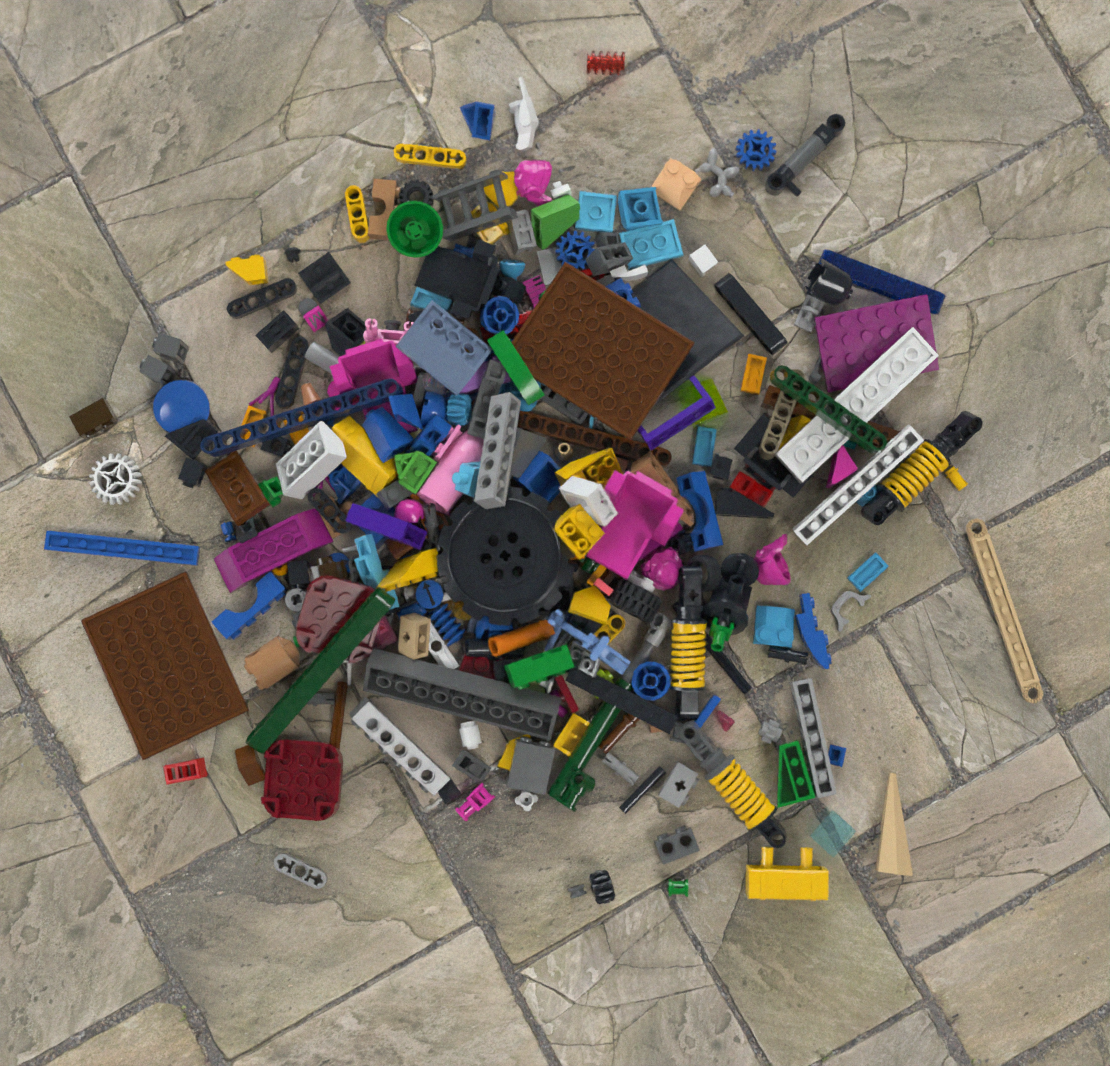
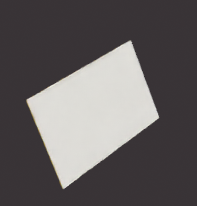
M557 247L537 251L544 285H550L561 269V262H557L559 255L555 254Z

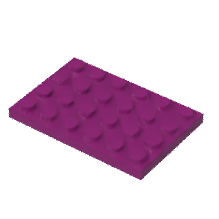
M926 294L814 317L826 392L828 393L846 389L912 327L937 353L928 295ZM938 357L919 374L939 370Z

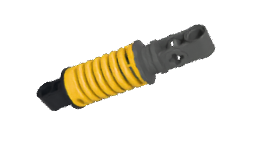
M685 722L680 736L692 753L701 761L699 765L707 770L704 778L711 785L716 786L715 790L720 792L721 797H725V802L730 803L731 809H735L734 813L739 815L740 820L745 821V826L749 832L758 829L773 848H782L786 843L787 834L783 826L773 816L778 809L776 805L770 803V800L756 786V783L751 781V777L746 775V771L741 769V765L735 763L734 755L726 756L722 753L723 749L721 747L717 748L696 722ZM692 728L695 734L687 735L685 729ZM774 834H780L783 838L780 840H775L772 836Z

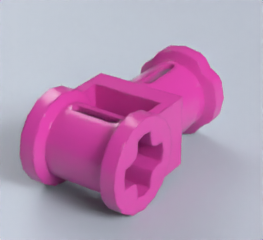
M481 783L466 798L467 801L460 807H456L455 810L467 822L469 820L468 817L476 810L483 809L495 796L491 795L484 788V784Z

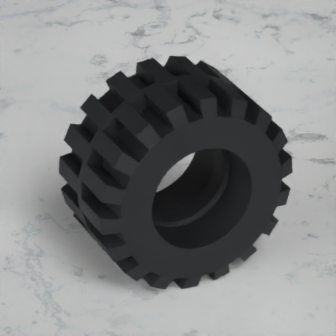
M619 579L609 598V602L613 606L645 622L653 621L662 603V600L657 595L630 581Z

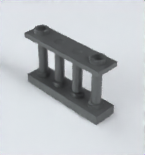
M494 170L487 176L451 189H442L438 191V194L432 195L434 200L443 203L448 223L447 229L443 230L442 238L451 242L518 218L516 210L506 206L501 181L508 179V175L500 170ZM494 184L499 208L498 211L491 213L489 212L484 187ZM473 191H477L482 212L481 217L475 219L472 218L467 194ZM460 197L465 218L464 223L459 225L455 224L450 203L451 199Z

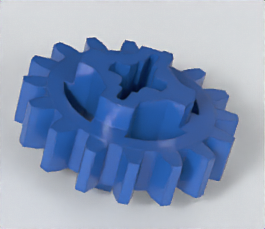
M760 129L756 133L750 130L749 135L744 133L743 139H738L737 143L739 145L736 146L735 150L739 152L736 154V158H741L739 164H746L745 169L751 166L752 171H755L756 167L762 171L763 165L768 168L770 165L769 161H774L775 158L773 156L777 153V150L774 149L776 143H771L773 137L767 138L766 131L762 135L760 134ZM744 145H746V148L748 149L746 153H744ZM766 147L768 148V155H767V156H766V153H765V151H764V150L766 149Z
M575 230L574 235L567 232V238L560 237L562 243L557 242L556 246L560 249L555 250V254L559 255L557 262L562 261L561 267L567 262L576 269L581 268V270H585V265L588 266L586 260H583V255L588 251L589 256L595 250L593 248L595 242H589L590 236L585 238L584 232L577 235ZM568 243V249L563 252L565 245ZM573 249L579 251V254L576 255V253L573 252Z

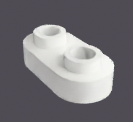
M634 571L631 572L628 579L622 577L623 580L630 581L652 593L655 589L652 580L646 577L641 579V575Z

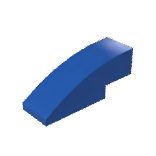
M436 414L403 454L421 451L429 457L435 451L437 445L448 435L452 426Z

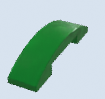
M504 330L487 340L528 406L545 396Z

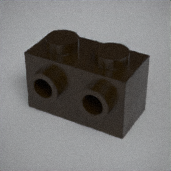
M104 398L69 416L79 436L84 439L95 437L98 434L97 432L102 429H110L118 421L110 404Z

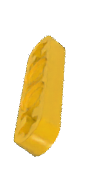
M398 144L393 151L395 159L401 163L461 169L467 162L465 153L457 149ZM401 149H404L405 153L408 154H404L403 157H400L398 152H401ZM410 150H413V152H412V157H413V159H410V154H411V151H410ZM424 151L426 157L419 160L416 158V153ZM437 153H442L445 158L443 161L437 162L434 156ZM447 154H450V158L454 159L457 158V155H459L463 160H460L459 163H456L454 159H450V163H447Z

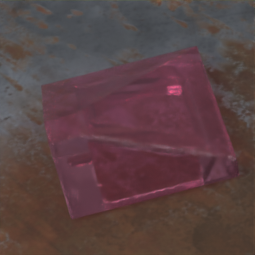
M719 710L716 712L723 730L727 732L735 723V720Z

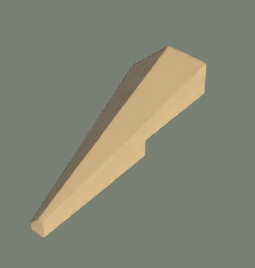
M889 773L875 870L896 875L913 876L897 778L895 773Z

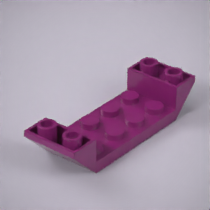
M313 508L295 514L259 532L256 537L244 543L239 542L227 548L216 556L214 561L229 592L232 593L248 585L247 582L334 541L320 513Z

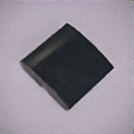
M327 252L298 273L320 304L351 283L330 252Z

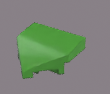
M421 451L394 455L399 484L415 495L437 462Z

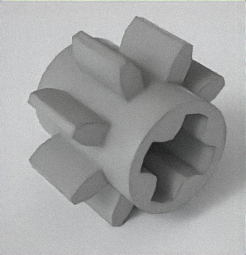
M771 719L768 723L764 721L758 732L762 736L761 740L768 744H771L772 741L777 742L782 733V729L778 728L779 723Z

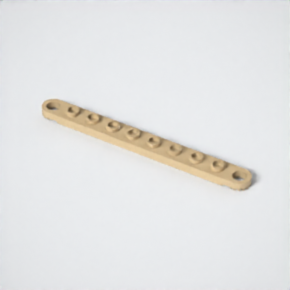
M978 518L972 519L966 525V533L1018 685L1026 702L1037 703L1042 699L1043 691L985 522ZM973 523L980 525V533L976 534L971 531ZM1031 688L1037 690L1038 694L1035 699H1031L1028 696V691Z

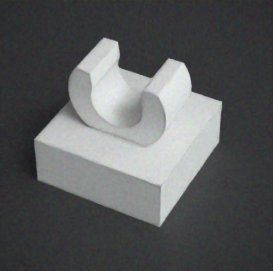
M560 181L553 183L555 189L550 191L552 200L568 194L572 196L568 184L562 186Z

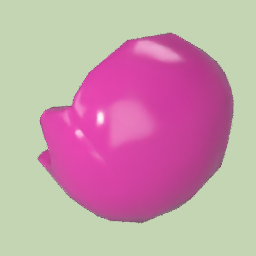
M405 499L396 505L394 517L397 519L416 523L420 516L421 519L424 517L423 505L416 500Z

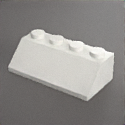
M320 421L276 463L283 495L303 499L310 490L315 488L347 458L343 441L324 422Z

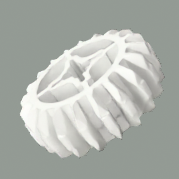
M119 453L116 456L109 454V460L103 456L102 463L96 461L98 468H91V470L95 471V474L89 475L90 478L94 479V481L89 482L91 486H95L92 492L97 493L96 497L98 499L102 498L104 503L109 501L111 505H114L115 502L121 505L123 499L125 502H129L128 496L130 495L134 498L135 494L133 491L140 490V488L136 487V484H142V481L137 479L142 476L140 472H136L139 470V466H133L134 460H129V457L126 455L122 457ZM119 464L113 471L106 472V469L110 466ZM125 467L129 472V482L124 478ZM109 476H112V477L116 476L117 478H119V480H121V481H123V482H122V483L119 482V481L115 482V481H114L112 478H110ZM102 477H105L107 480L106 491L102 485ZM118 487H126L122 492L113 494Z

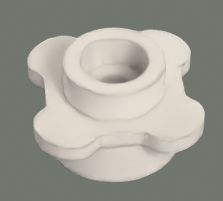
M521 790L522 793L519 797L515 798V803L524 807L525 811H530L533 803L538 801V796Z

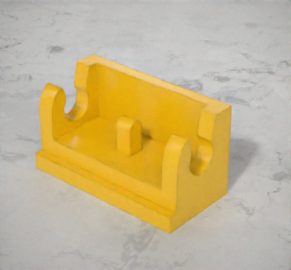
M573 713L553 746L570 756L590 723Z

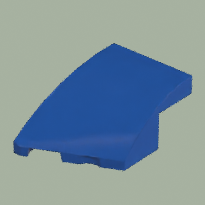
M341 463L328 475L330 484L338 497L337 501L339 504L347 500L362 484Z

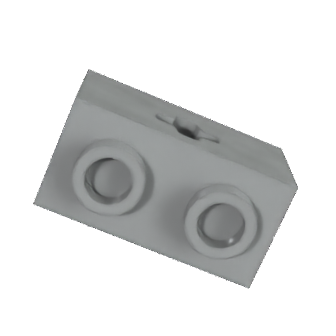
M677 761L658 796L678 808L680 805L684 806L689 799L688 791L690 788L694 789L699 781V778H697L698 773ZM683 780L684 789L680 788L677 791L675 783Z

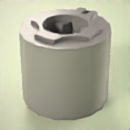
M298 588L290 590L285 598L287 607L295 612L301 611L306 591Z

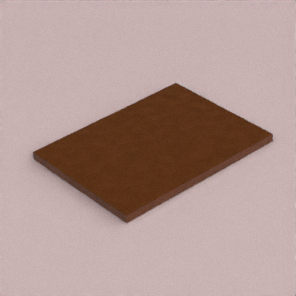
M567 262L563 264L511 342L536 381L630 441L695 345V342Z
M186 571L81 620L142 760H146L250 711Z

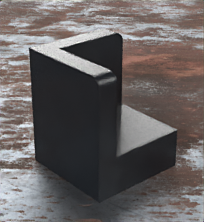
M715 453L708 477L727 482L733 460Z

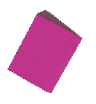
M841 446L833 453L826 488L830 489L858 470L844 446Z

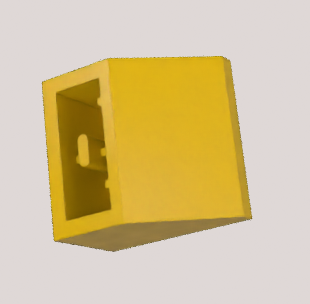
M581 504L568 508L556 521L554 531L578 559H581L605 534Z

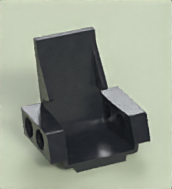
M477 240L473 251V258L438 246L432 253L425 256L414 286L454 300L450 312L451 315L469 322L473 310L478 311L482 305H487V301L491 298L495 283L500 274V268L496 267L498 257L494 256L496 245Z
M764 412L734 449L745 458L743 462L746 465L743 467V470L762 486L772 492L775 489L778 491L783 489L794 498L817 469L806 480L799 483L776 456L769 460L761 458L758 450L771 417ZM771 429L772 433L779 434L777 429ZM764 446L767 451H773L771 446Z

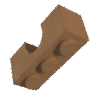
M374 179L372 199L376 203L384 204L386 209L379 216L370 215L368 229L370 239L388 240L387 221L391 212L398 206L396 202L397 198H399V193H401V187H398L396 180Z

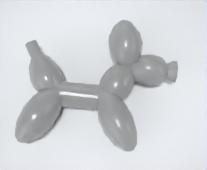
M713 148L709 152L707 163L702 164L694 171L696 173L712 171L719 177L718 184L710 190L711 197H717L722 192L725 196L732 198L735 193L726 185L727 179L735 177L740 169L738 167H730L724 171L715 165L717 162V151Z

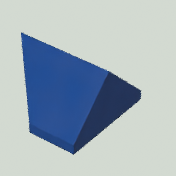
M476 101L459 107L472 137L490 140L496 115L495 105Z
M413 395L389 396L396 421L423 430Z

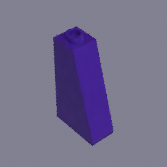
M352 503L346 518V522L419 550H421L427 531L409 522Z

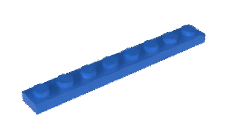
M46 530L44 550L198 566L200 547Z

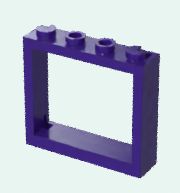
M694 375L689 378V381L702 398L650 433H647L642 425L637 431L650 450H653L715 409L712 398Z

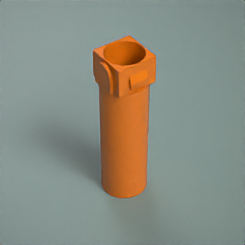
M540 620L489 639L488 645L491 653L496 657L546 640L554 635L555 631L547 620Z

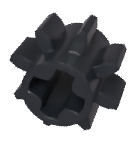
M685 530L679 531L671 538L670 546L674 551H678L679 555L692 551L691 547L694 542L691 539V534L686 533Z

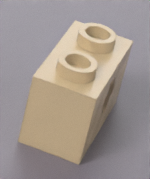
M417 613L400 616L398 653L412 659L428 656L431 619Z

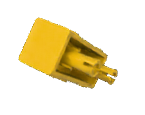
M348 416L332 427L331 430L343 441L347 456L341 464L363 483L369 491L376 495L379 491L398 480L395 457L383 463L365 429L353 418Z
M769 846L761 847V865H746L745 894L748 899L828 900L829 873L824 866H812L813 848H800L801 866L773 865L774 848Z

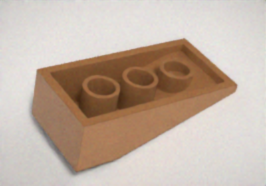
M650 451L634 461L630 472L636 475L639 471L672 490L671 496L678 500L676 506L684 510L680 519L689 526L693 525L694 511L685 498L680 495V491L653 453Z

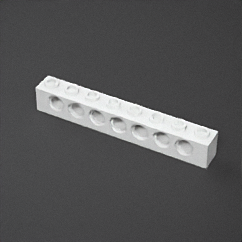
M908 424L887 443L883 450L871 457L793 528V531L808 545L924 441L923 438Z

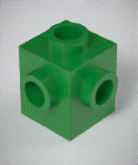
M277 476L269 480L265 479L258 484L270 503L268 507L272 506L274 508L282 502L281 498L284 495Z

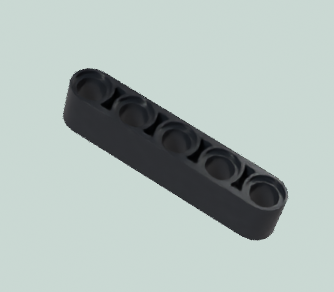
M727 273L714 284V288L769 354L774 355L788 344L783 334L731 273Z

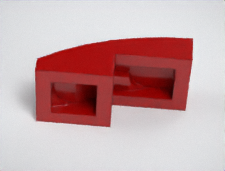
M739 471L730 485L732 490L764 508L774 494L771 490L757 483L755 479Z

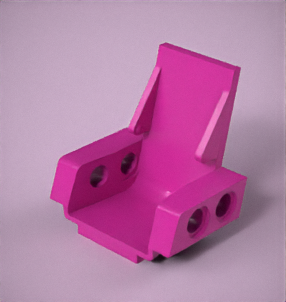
M379 339L345 350L346 355L338 358L339 363L330 366L335 385L340 394L392 378L402 386V395H405V386L417 383L418 378L412 360L396 348L392 340L384 342L383 339ZM396 385L389 388V393H393L396 390ZM374 391L371 394V399L377 397L378 391ZM360 397L354 398L353 403L358 402ZM390 402L363 410L364 416H366L371 409L376 410L383 407L395 419ZM398 422L409 434L418 431L414 426Z
M614 471L604 491L618 514L606 526L602 527L605 534L589 550L587 557L621 577L628 579L651 539L663 546L666 545L684 510L676 506L678 500L671 496L672 490L639 471L636 475L630 471H626L624 475Z

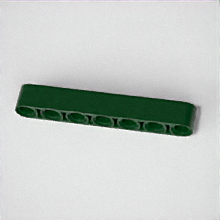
M781 365L771 372L770 381L774 386L866 451L877 453L886 447L887 439L882 433L789 367ZM777 372L783 373L784 380H780L777 377ZM793 383H797L800 386V391L793 389ZM809 394L815 396V403L809 400ZM825 405L831 408V414L825 411ZM841 416L847 419V425L841 423ZM857 428L862 429V437L857 434ZM873 439L879 442L878 448L873 445Z

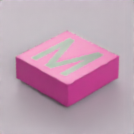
M319 305L303 315L313 332L325 326L326 322L329 321Z

